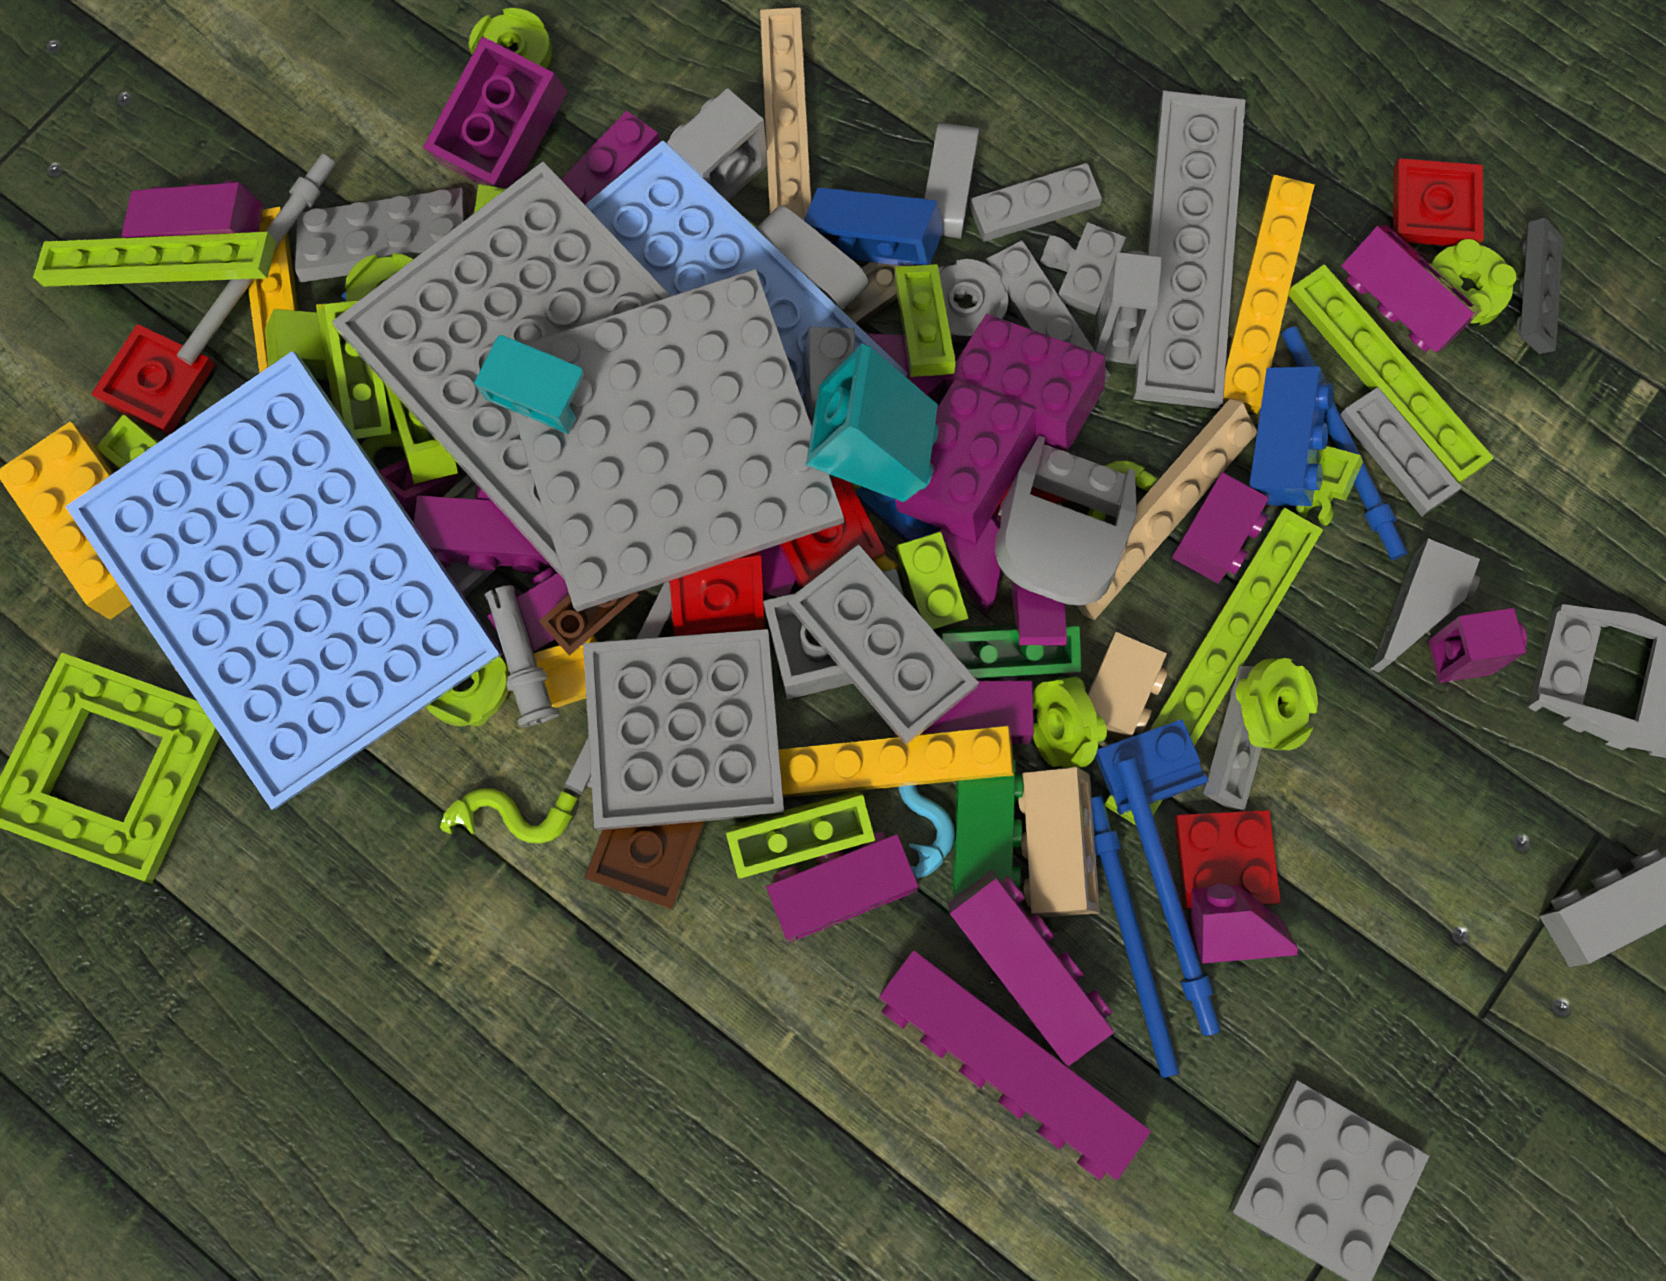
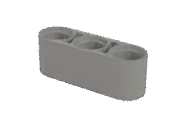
M938 122L924 199L938 201L944 230L942 236L961 239L979 135V128L942 122Z
M778 206L756 227L770 243L842 311L868 286L869 283L865 273L852 259L787 207Z

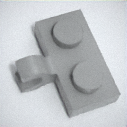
M1088 222L1076 250L1071 248L1065 240L1056 236H1049L1040 263L1067 272L1058 294L1064 304L1096 315L1116 252H1121L1126 239L1125 236Z

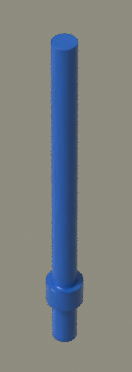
M1293 326L1282 332L1281 335L1296 366L1317 367L1298 327ZM1333 401L1332 408L1325 409L1324 423L1327 424L1328 432L1337 449L1359 454ZM1363 462L1354 485L1367 510L1364 516L1371 531L1378 532L1391 561L1397 560L1408 554L1394 525L1397 519L1390 504L1383 503Z
M1135 757L1120 760L1116 763L1184 976L1180 982L1187 1001H1192L1202 1035L1216 1034L1221 1030L1210 998L1214 991L1208 973L1202 972Z
M1103 796L1092 798L1095 853L1096 856L1100 855L1160 1076L1164 1078L1180 1074L1118 853V850L1122 849L1118 832L1112 831Z

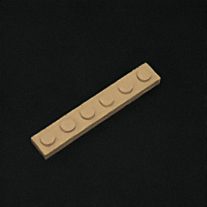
M800 7L761 9L770 214L778 206H784L804 221L811 204L801 10Z
M1229 399L1136 505L1137 515L1129 535L1123 560L1117 568L1115 577L1107 593L1101 599L1086 605H1076L1083 616L1095 621L1219 478L1220 474L1226 470L1257 434V430L1243 402Z

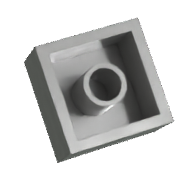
M728 88L717 98L709 99L701 108L700 113L688 124L677 127L667 141V145L727 202L768 166L764 119Z

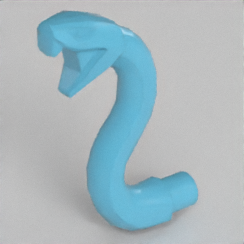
M916 785L901 786L898 789L903 802L912 811L931 820L937 830L936 839L931 845L909 843V847L919 855L917 866H910L915 878L918 879L930 875L942 865L944 858L954 845L955 827L950 814L940 804L921 795Z

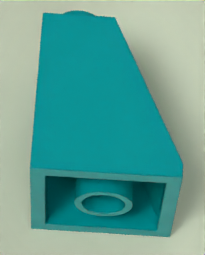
M862 343L819 385L806 465L905 502L919 490L925 489L933 474V465L930 463L931 451L939 430L938 425L935 424L938 404L872 347Z

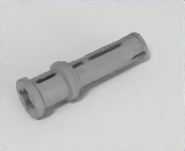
M509 585L495 588L497 594H494L492 590L485 593V597L488 600L510 671L506 686L509 691L514 692L521 715L517 720L519 727H530L555 719L560 715L559 710L556 707H552L545 684V681L548 679L547 672L543 670V667H537L515 596L514 586Z

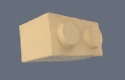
M1115 632L1106 649L1088 691V696L1092 701L1096 714L1100 715L1105 721L1107 728L1106 736L1116 741H1122L1132 737L1133 733L1138 735L1143 733L1151 715V710L1144 708L1150 692L1156 695L1159 694L1167 677L1168 670L1161 667L1167 653L1118 632Z

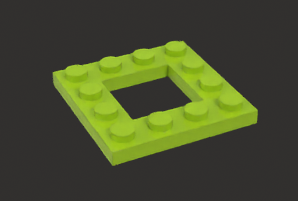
M61 652L0 776V828L152 884L218 742L220 733L198 701ZM89 712L163 738L124 822L49 796Z

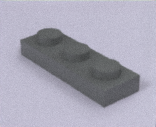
M1546 218L1528 222L1527 240L1523 242L1522 247L1523 256L1526 261L1525 277L1520 280V293L1523 298L1522 315L1517 319V330L1520 338L1526 341L1538 354L1556 351L1564 238Z

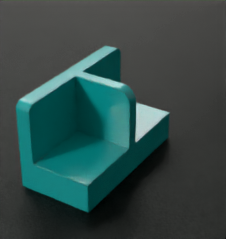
M499 335L474 384L485 400L569 434L576 420V416L569 405L584 376V372L579 366L504 335Z

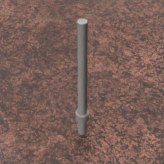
M321 154L304 178L299 177L289 190L291 197L266 230L276 241L275 249L306 206L311 207L321 194L319 187L336 165L328 156ZM253 279L229 281L178 352L177 356L189 365L195 362Z

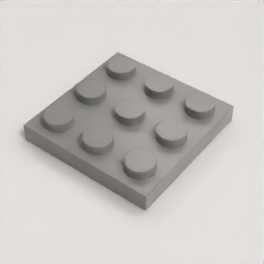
M1292 1080L1229 1212L1347 1281H1372L1428 1161L1429 1155L1303 1083Z

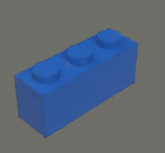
M818 187L804 218L808 225L850 259L900 266L930 265L944 231L937 200L846 191L843 189Z
M1320 366L1267 368L1249 487L1269 497L1266 503L1268 506H1312L1314 490L1321 489L1322 466L1318 464L1319 451L1325 450L1327 447L1328 428L1327 424L1324 423L1325 409H1331L1333 405L1332 383L1326 382Z

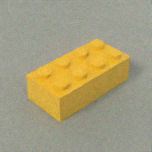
M70 421L1 467L0 480L85 604L111 620L132 604L65 506L116 471L103 453L96 448V443Z

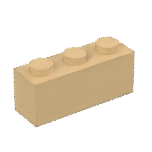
M1077 767L1023 773V796L1018 798L1021 812L1026 816V832L1022 833L1021 848L1023 856L1028 860L1029 878L1024 882V896L1027 905L1031 907V913H1038L1039 916L1043 917L1100 913L1090 774Z

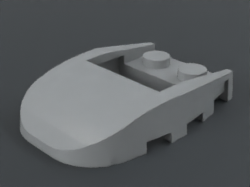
M1039 435L1001 503L998 515L1001 516V523L995 540L996 560L1005 575L1024 589L1065 604H1090L1098 601L1107 593L1117 568L1123 560L1129 535L1137 515L1135 471L1128 469L1126 474H1123L1066 451L1045 445V437ZM1033 486L1116 517L1115 526L1030 494L1031 488Z
M1565 604L1552 609L1527 708L1538 711L1540 708L1545 707L1564 716L1563 725L1580 733L1587 731L1606 740L1605 745L1620 750H1625L1628 747L1646 750L1649 755L1666 758V626L1634 613ZM1612 626L1653 640L1635 720L1583 705L1601 627Z

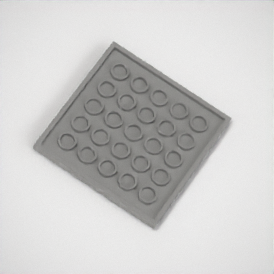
M756 269L526 344L579 366L584 372V376L569 405L576 416L569 434L512 411L573 608L577 612L844 523V516L829 474L806 465L812 426Z

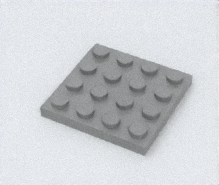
M768 629L583 643L595 830L784 814Z

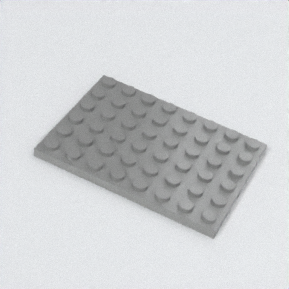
M541 162L342 313L332 323L338 333L564 579L513 412L485 400L475 386L474 381L499 335H504L527 344L671 296L544 162Z

